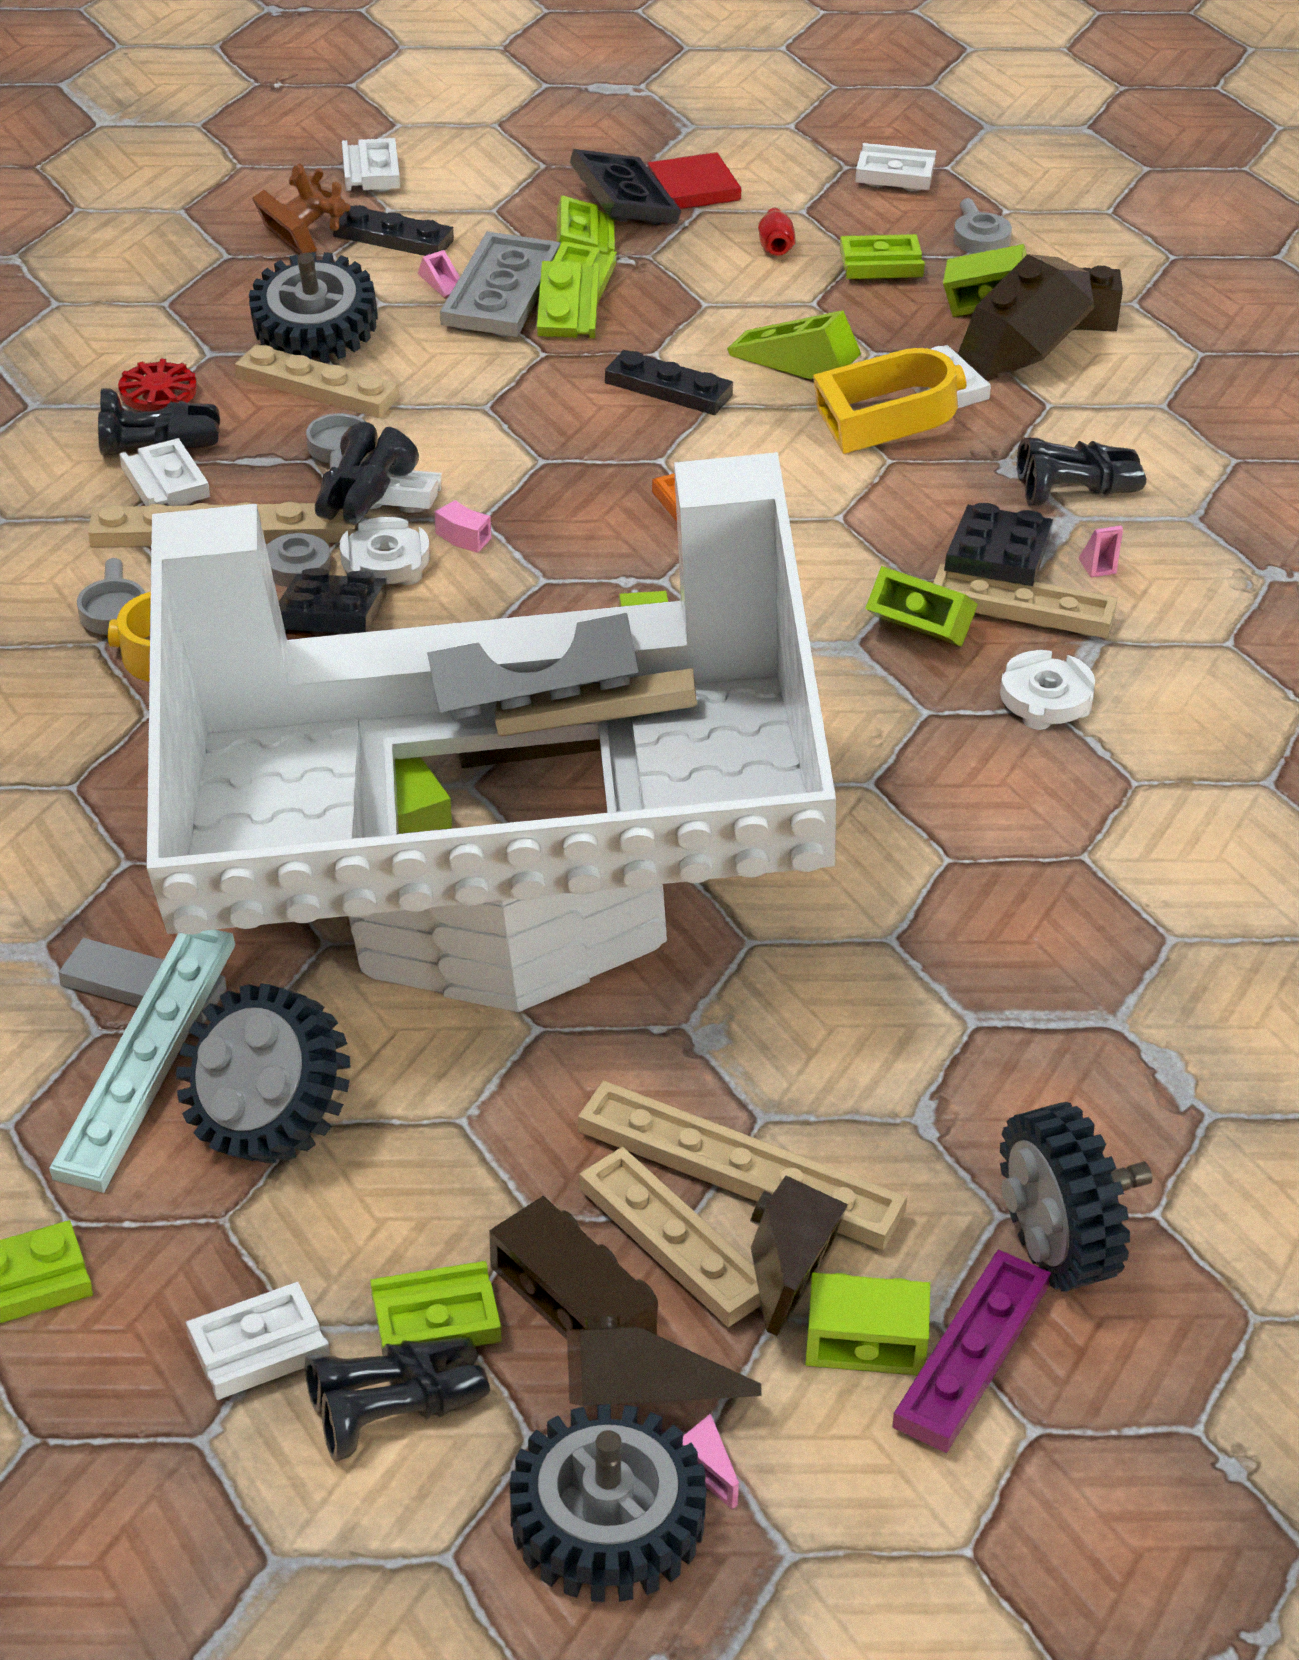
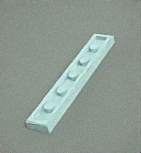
M205 930L198 934L178 933L49 1169L53 1180L102 1193L105 1192L188 1036L189 1029L194 1021H196L235 947L233 933L220 930Z

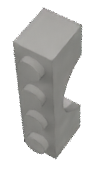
M627 613L577 622L573 641L564 656L552 666L537 672H515L498 665L486 654L479 642L427 652L439 713L451 711L452 720L482 714L480 704L500 701L502 710L530 705V694L550 691L551 700L581 694L580 684L599 681L601 690L629 685V675L639 673Z

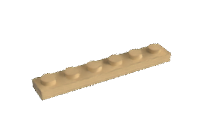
M243 502L236 505L197 503L181 506L152 504L149 506L124 507L107 505L104 507H92L88 531L90 547L151 546L152 514L248 505L252 503ZM283 502L281 504H257L265 544L280 536L292 533L311 534L323 539L326 543H340L342 535L347 530L348 537L357 531V524L345 523L343 509H340L332 520H327L316 515L315 503Z
M604 1080L578 1116V1132L619 1148L623 1146L629 1152L757 1202L764 1191L773 1194L785 1175L848 1204L837 1233L881 1250L885 1249L906 1211L907 1196Z

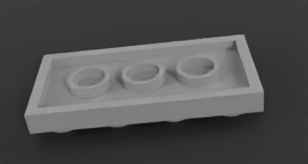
M487 231L440 311L441 325L455 327L462 331L476 330L494 333L500 337H518L539 298L542 261H553L561 242Z

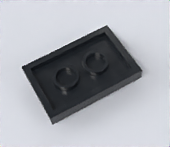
M573 149L570 164L610 218L622 222L628 221V219L643 220L651 225H661L662 222L677 224L682 210L640 157Z
M991 503L967 504L947 551L944 571L1033 586L1051 536L1053 519L1045 518L1041 513L1032 510H1022L1016 513L1000 510L998 506Z
M322 568L305 569L302 571V574H296L279 600L284 629L336 633L367 632L386 597L387 578H374V573L369 571H351L347 573V576L329 575V571Z

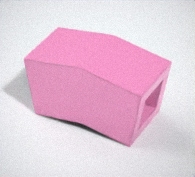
M455 500L435 511V531L437 535L454 546L479 553L491 539V516L470 510Z

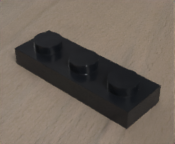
M362 205L351 206L349 211L344 212L339 217V229L333 231V237L422 256L445 251L454 241L452 226L442 225L434 220L408 218L395 212L384 213L370 210Z
M623 349L605 369L606 384L711 415H716L733 396V381L717 377L713 373L682 367L675 362H665L644 356L637 351Z

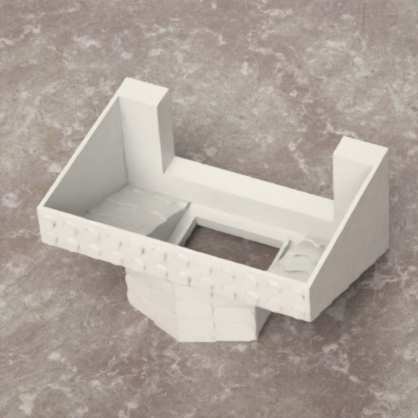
M778 452L674 462L681 601L287 640L257 504L152 514L147 871L167 934H198L205 930L235 927L250 929L264 924L284 922L308 923L316 919L349 916L351 933L361 973H365L376 980L443 993V997L520 1012L590 982L591 977L653 952L662 943L667 942L663 884L677 882L700 883L716 878L736 876L758 877L765 873L794 870L810 872L819 868L834 867L836 796ZM627 613L639 673L630 674L629 678L693 668L696 683L697 705L695 707L501 737L498 736L495 724L496 701L480 704L482 714L452 720L451 711L439 713L427 652L479 642L486 654L498 665L515 672H537L552 666L564 656L573 641L577 622ZM599 681L590 682V683H585V684H580V685L599 683ZM600 739L607 813L399 834L395 759Z

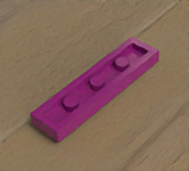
M998 1249L894 1411L892 1428L947 1453L1047 1291L1051 1272Z

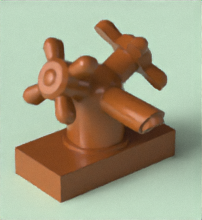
M302 164L294 166L289 177V184L297 188L299 193L297 197L286 204H282L267 191L262 190L252 198L265 227L298 254L317 251L307 229L310 224L324 213H328L331 216L330 230L336 231L340 226L339 217L351 208L350 204L345 202L341 196L342 185L339 182H333L332 191L329 188L321 187L320 180L324 175L323 170L317 168L313 176H308Z

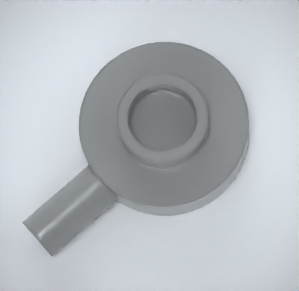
M970 198L961 201L960 209L963 216L959 217L955 222L953 238L957 247L968 253L975 254L1010 246L1012 226L1008 220L996 214L979 212L974 201Z
M344 413L329 414L315 419L308 425L306 430L308 452L315 459L330 463V468H338L343 457L340 449L342 435L352 425L366 421L358 416Z
M292 533L280 536L266 545L274 583L288 587L296 574H302V571L305 569L322 568L329 572L331 570L330 548L323 539L305 533Z
M117 558L108 559L105 562L104 580L88 585L78 595L77 608L79 620L91 632L108 635L110 620L117 619L119 611L128 601L145 593V590L139 584L123 579V563Z

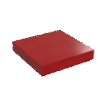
M718 152L647 162L649 170L680 209L741 199V186Z

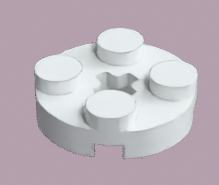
M377 517L367 519L358 523V531L352 533L349 537L348 530L342 535L340 540L341 564L346 572L369 571L374 573V578H387V584L401 583L403 585H413L422 579V570L429 563V538L422 528L419 527L418 533L408 527L407 520L401 518Z
M1047 650L1028 651L1013 657L1006 664V672L1002 673L1000 696L1003 703L1013 713L1023 717V723L1027 727L1036 730L1046 729L1051 724L1071 722L1088 716L1092 709L1095 677L1090 668L1081 660L1067 655L1066 662L1060 659L1051 658L1052 651Z

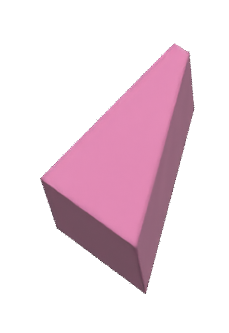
M443 250L423 256L418 275L443 298L449 297L460 276L446 252Z
M1122 526L1095 529L1079 556L1080 562L1090 577L1117 573L1123 535Z
M709 1414L683 1436V1446L692 1442L698 1452L697 1465L703 1464L706 1474L705 1487L729 1508L734 1509L738 1505L739 1481L713 1418Z

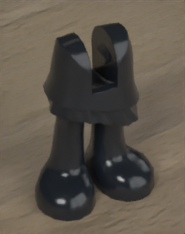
M101 388V412L98 414V440L101 455H113L122 451L138 449L179 438L185 449L213 446L218 442L220 412L214 404L190 403L180 400L178 403L170 402L167 404V407L157 411L135 412L126 410L121 406L120 398L113 389Z
M360 422L352 425L341 437L340 449L343 457L338 468L332 467L330 471L323 475L321 488L315 502L316 515L322 519L332 520L338 511L343 509L345 523L356 525L368 513L370 508L384 496L391 482L386 474L387 472L396 476H406L414 470L419 462V453L415 444L408 436L393 427H385L378 439L377 430L371 423Z
M1024 437L1018 447L1017 474L1020 480H1026L1025 497L1028 506L1044 504L1050 495L1052 486L1055 484H1082L1087 486L1090 491L1104 495L1137 492L1142 490L1146 484L1145 471L1140 464V458L1135 449L1112 447L1095 441H1091L1089 444L1078 441L1074 447L1031 437Z
M465 1337L427 1342L403 1340L401 1346L387 1343L382 1348V1356L346 1359L320 1354L306 1357L305 1377L308 1394L314 1411L317 1413L322 1412L324 1438L331 1459L335 1462L349 1458L356 1451L360 1428L377 1419L412 1412H419L425 1419L430 1418L434 1414L442 1417L449 1411L469 1405L487 1396L490 1392V1384L485 1369L474 1365L478 1358V1353L472 1340ZM383 1382H390L391 1384L390 1386L356 1390L365 1386H370Z

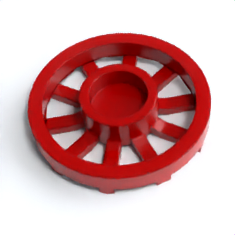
M162 358L159 362L146 364L141 361L129 371L124 370L118 383V390L121 400L127 406L140 411H157L167 407V404L170 402L178 403L180 400L189 402L197 392L195 373L189 370L186 364L170 363ZM188 381L190 385L177 382ZM138 388L131 393L126 391V389ZM175 389L185 391L179 396H175ZM142 395L145 400H139L137 397Z

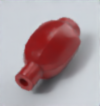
M778 208L769 209L767 214L759 221V239L766 253L776 256L784 255L796 243L795 229L792 220L787 214L781 212Z

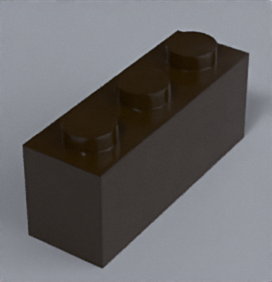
M541 1196L489 1230L491 1268L566 1340L567 1329L585 1328L584 1317L621 1315V1327H640L657 1335L658 1300L652 1288L641 1279L635 1280L618 1264L616 1257L609 1248L602 1244L597 1245L581 1230L578 1222L569 1212L565 1210L560 1211L545 1196Z

